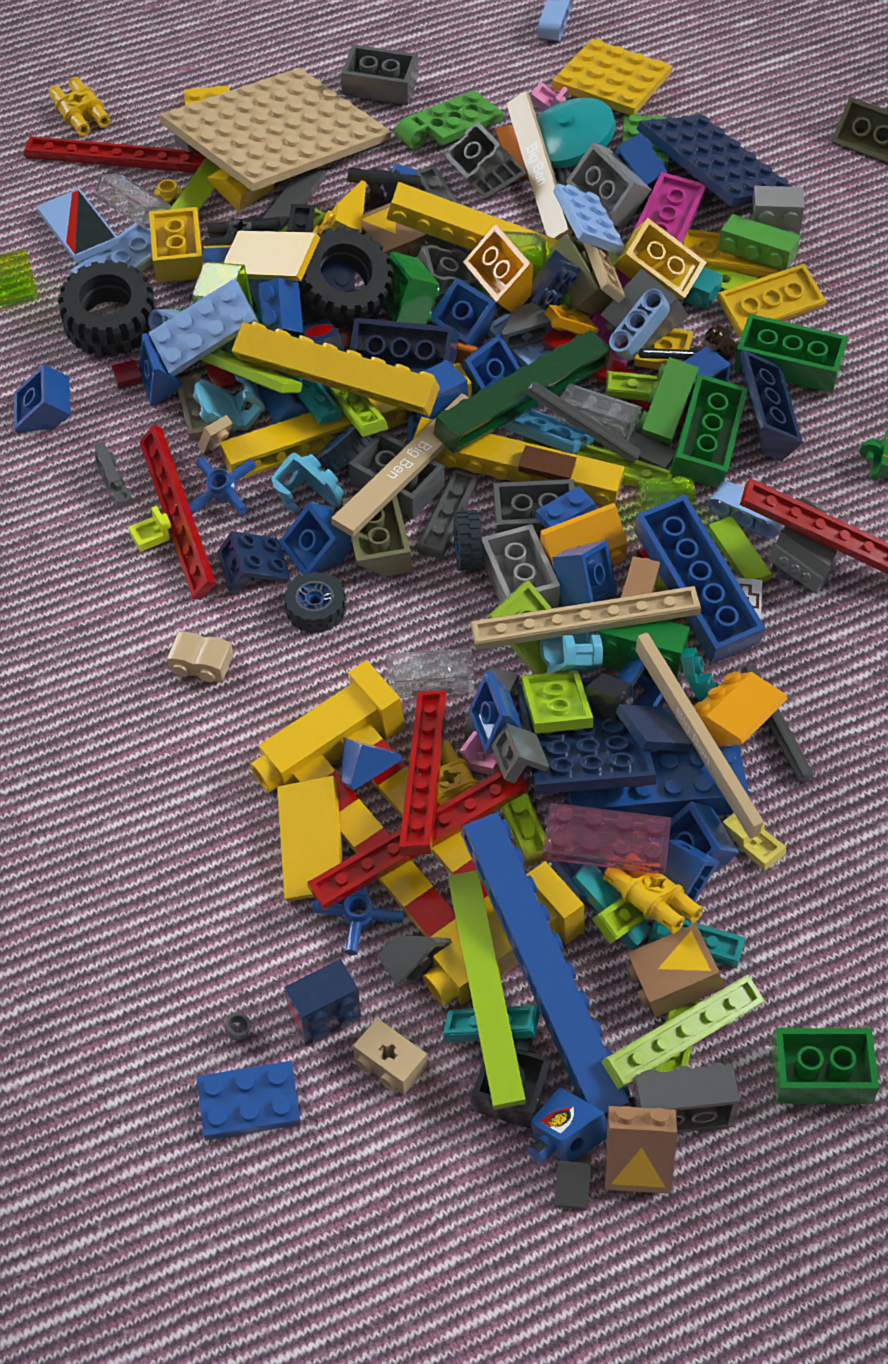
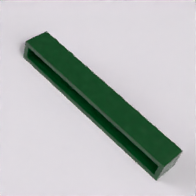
M591 330L582 335H577L572 341L563 346H557L545 356H539L534 362L520 367L516 372L507 377L500 378L488 388H482L472 397L461 400L457 405L448 410L441 411L436 416L433 434L455 454L540 405L539 402L526 394L528 387L533 381L557 395L605 368L611 348Z

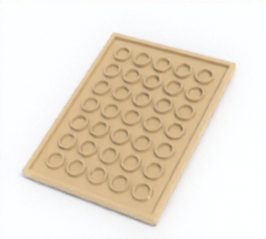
M295 68L291 71L277 74L276 76L262 79L258 82L160 114V123L251 191L386 142L391 139L392 131L384 127L382 123L371 118L366 112L358 109L350 101L345 100L334 90H331L322 84L320 80L315 79L301 68Z

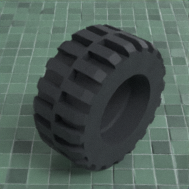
M337 227L335 231L332 228L323 230L322 235L316 233L320 240L301 281H294L299 283L301 307L303 309L308 308V315L313 319L315 317L321 320L328 319L334 324L335 328L339 329L342 328V325H347L348 329L353 328L355 318H375L379 314L380 309L383 308L393 282V267L389 265L390 258L386 252L382 253L383 246L378 241L374 243L372 241L373 237L369 234L362 235L358 229L354 228L351 231L346 230V227ZM332 264H342L351 267L361 276L365 287L354 292L337 290L326 282L321 269Z
M105 260V263L92 262L88 267L84 265L78 268L76 274L73 272L67 278L68 282L65 281L61 286V292L58 295V308L62 325L71 343L77 348H82V351L91 354L94 352L96 356L104 357V354H110L111 357L118 356V353L122 352L127 354L132 351V348H139L141 346L142 334H149L148 316H150L152 310H156L153 288L145 274L140 273L139 269L132 265L127 267V264L118 261V263H113L112 260ZM105 302H120L127 305L123 310L112 315L102 316L89 312L95 306Z

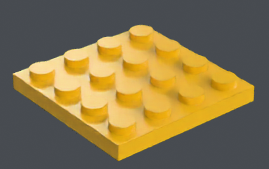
M591 39L552 80V88L561 91L563 87H566L568 89L567 94L579 98L598 99L606 103L613 110L631 115L636 114L671 75L672 66L661 60H654L645 57L643 54L624 50L620 46H612L604 43L602 40Z

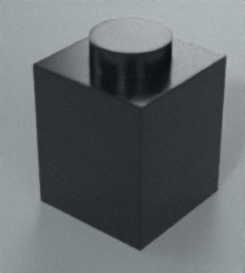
M602 673L586 686V697L591 712L616 722L619 719L616 714L619 704L633 705L632 684Z

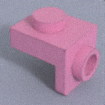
M540 82L530 94V99L536 107L545 111L558 103L566 101L567 99L564 95L568 89L563 87L558 94Z
M473 731L460 749V753L467 762L469 770L494 775L501 771L494 752L485 754L477 732Z

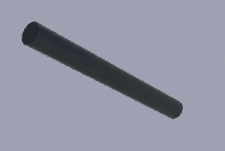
M640 348L638 354L639 358L669 359L671 357L677 360H687L700 350ZM716 351L722 358L729 361L730 356L725 355L722 351Z

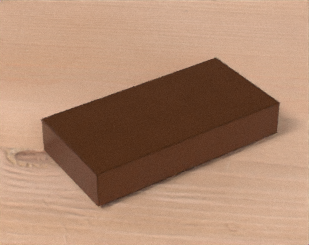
M525 445L518 471L552 480H568L572 478L577 457Z

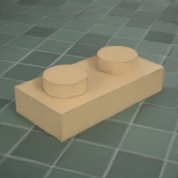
M227 415L204 428L197 445L202 454L210 450L216 452L221 448L220 442L225 441L229 436L228 432L232 422Z

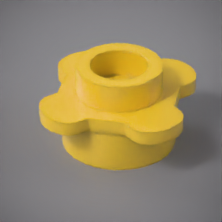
M171 179L162 180L159 182L158 188L154 190V195L160 196L167 203L172 202L176 196L182 193V188L177 187L176 182Z

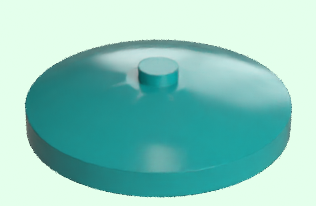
M576 98L563 101L548 108L536 117L552 168H565L577 165L593 142L606 147L616 129V122L611 108L603 101L593 98Z

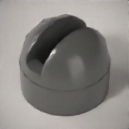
M231 1014L227 1018L224 1027L227 1037L236 1041L243 1040L250 1031L251 1022L245 1014ZM234 1023H239L238 1033L234 1032Z

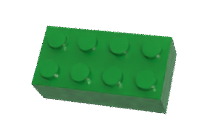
M749 314L737 347L734 370L741 371L740 352L746 350L780 365L787 383L833 393L844 359L848 336Z
M698 374L691 391L669 474L718 488L728 472L748 388Z

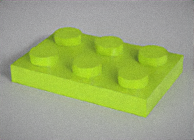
M527 580L487 616V619L552 608L531 582ZM540 640L510 645L533 674L548 673L547 664L541 657Z
M578 670L522 676V688L535 734L593 728V716Z

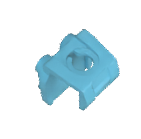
M235 375L236 380L243 383L244 389L235 396H232L227 390L206 380H200L195 384L193 398L201 405L199 415L208 424L227 415L232 422L229 432L238 429L247 431L265 407L256 383ZM247 401L253 404L249 410H243Z
M292 453L271 478L284 506L297 513L300 512V509L292 501L291 491L304 481L333 508L341 505L342 496L345 494L336 484L338 482L337 477L329 469L325 472L319 469L321 466L320 462L312 454L300 457L298 454ZM294 472L292 478L288 482L283 483L285 477L289 473Z
M593 631L540 640L541 657L547 664L548 673L578 670L580 673H592L602 665L603 647L600 635H594Z

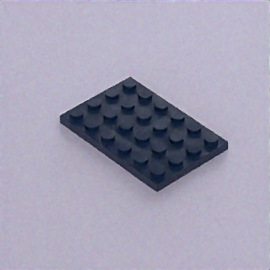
M703 114L695 116L683 115L682 117L675 118L667 117L665 119L652 118L651 120L640 121L636 130L729 206L751 204L754 186L792 187L788 184L787 179L775 174L769 165L760 162L754 153L746 151L741 147L739 141L730 138L725 134L724 129L715 126Z
M596 678L581 679L585 694L586 686ZM522 683L517 684V696L523 728L535 733ZM632 687L633 705H637ZM592 713L593 728H584L578 731H555L549 734L536 733L549 768L547 771H542L531 767L535 793L554 794L558 792H582L595 789L656 785V772L650 750H642L620 718L615 722L595 713Z

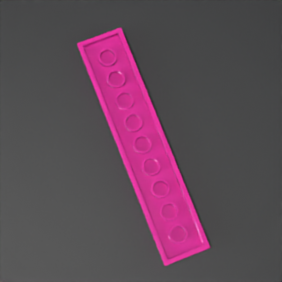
M661 172L635 229L649 218L679 242L683 243L707 187L700 182ZM616 268L615 271L622 289H624L632 279ZM603 311L594 313L591 321L599 329L596 335L610 347L609 340L612 333L604 327L606 322L601 316ZM622 343L619 349L625 348L626 345ZM611 348L609 357L626 367L629 360L620 359Z

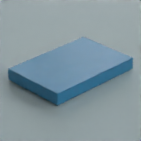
M533 409L503 426L506 430L571 454L594 442V438L571 423Z

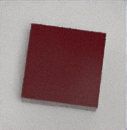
M135 359L111 365L118 389L143 383Z

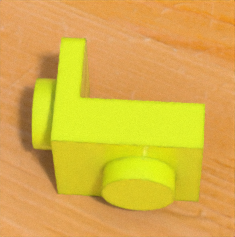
M157 506L151 508L152 518L128 527L129 533L140 552L170 540L168 529L171 528L170 521L166 513H160Z

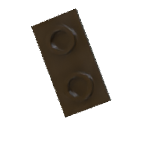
M717 325L716 327H711L704 334V340L701 344L705 347L709 346L715 352L721 350L728 356L734 355L737 351V344L729 337L733 333L731 330Z

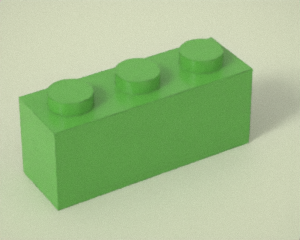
M732 214L721 229L718 250L780 270H786L797 256L800 235Z
M669 357L666 365L661 364L657 379H660L658 388H652L648 402L652 403L649 412H643L639 426L643 427L642 435L671 446L698 375L699 367Z

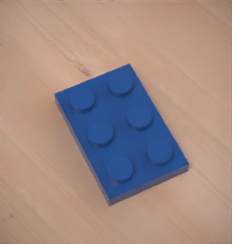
M292 1061L197 1076L205 1141L301 1125Z

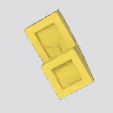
M734 813L722 822L723 827L732 839L764 871L786 854V846L765 830V822H763L760 835L752 839L748 837Z

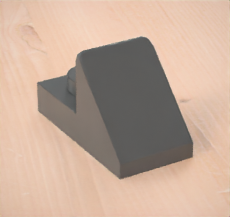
M592 1149L573 1162L562 1161L558 1158L554 1207L587 1210Z

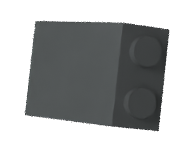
M642 269L623 289L625 298L620 303L613 300L601 313L602 318L606 322L604 327L613 334L647 290H660L670 305V311L642 348L651 347L689 316L679 299ZM660 301L654 302L651 308L657 307ZM644 321L637 323L635 328H640Z

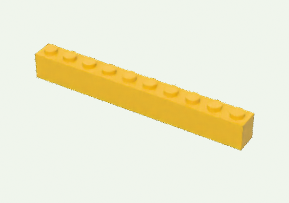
M456 363L453 367L467 379L468 397L470 398L472 396V383L461 365ZM369 399L386 420L388 429L407 423L408 412H413ZM343 411L341 421L322 424L318 423L311 412L305 413L298 417L220 442L222 460L228 472L231 473L251 458L256 467L242 477L245 478L282 465L292 453H296L300 457L319 453L332 439L352 423Z

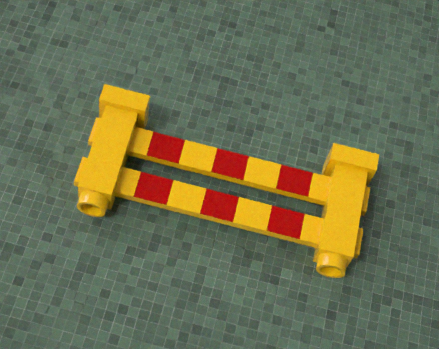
M367 660L348 672L349 686L259 745L261 757L250 763L254 776L268 793L280 785L334 776L337 780L341 836L356 854L385 838L389 833L356 794L344 786L342 778L330 764L343 756L344 737L393 751L378 732L388 740L405 728L400 697ZM401 760L370 781L403 818L408 767ZM461 831L432 847L433 855L451 875L476 870L461 836ZM411 860L379 878L378 881L425 937L450 938L452 940V943L433 956L435 967L423 975V980L431 994L442 1006H446L455 998L461 1005L468 1002L472 998L455 911ZM544 861L526 874L527 876L531 875L536 884L537 893L535 895L539 904L543 903L548 910L550 916L548 924L552 933L557 932L565 945L585 931L584 904L548 863ZM480 879L500 979L502 981L506 978V973L518 965V961Z

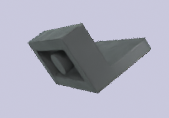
M506 723L492 744L504 780L515 783L526 765L547 771L549 764L537 735Z

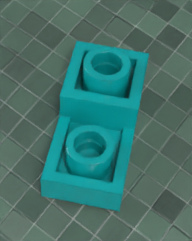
M696 647L686 648L680 657L682 667L692 691L701 702L708 696V692L719 685L718 682H713L712 673L701 674L704 672L703 659L701 656H697Z

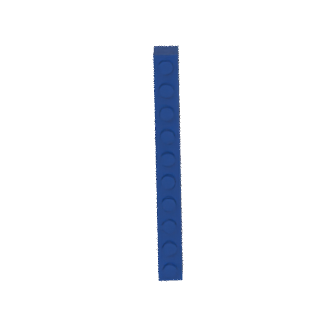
M498 812L463 825L461 831L463 841L578 1097L603 1111L605 1115L609 1113V1106H626L629 1103L627 1098L630 1096L629 1088L625 1085L618 1090L601 1063L602 1060L613 1053L609 1048L605 1049L601 1037H603L601 1026L596 1019L592 1020L587 1010L590 1007L588 998L583 990H578L574 981L576 978L574 967L569 960L565 961L562 955V941L557 932L552 933L548 921H550L548 910L543 903L539 904L535 895L537 893L536 884L532 876H527L522 867L524 865V858L518 847L514 848L509 838L512 836L507 821L505 819L501 820Z

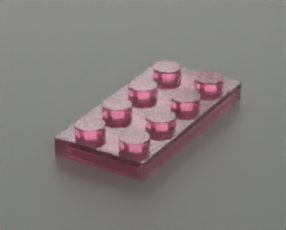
M550 803L542 859L665 875L671 818Z

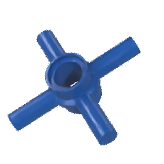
M199 458L196 461V465L207 477L208 490L189 503L192 514L214 498L220 503L229 502L239 515L245 514L248 508L236 495V481L256 467L252 459L249 458L228 474L224 469L214 470L205 458Z
M369 885L348 896L344 904L336 903L326 910H323L318 901H313L312 913L343 917V920L349 927L345 948L347 955H357L361 931L368 929L372 924V920L402 924L404 921V911L374 908L373 903L368 897ZM355 910H363V911H365V912H363L362 914H353V913H352V912L355 911Z

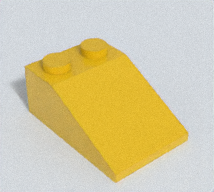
M362 180L337 203L332 211H327L320 226L317 225L312 233H320L322 235L324 229L332 228L335 231L337 227H346V230L349 231L352 228L358 229L361 234L366 182Z
M197 207L149 211L152 259L156 283L205 278Z
M647 218L634 230L613 266L630 279H633L642 269L677 298L684 300L706 261Z

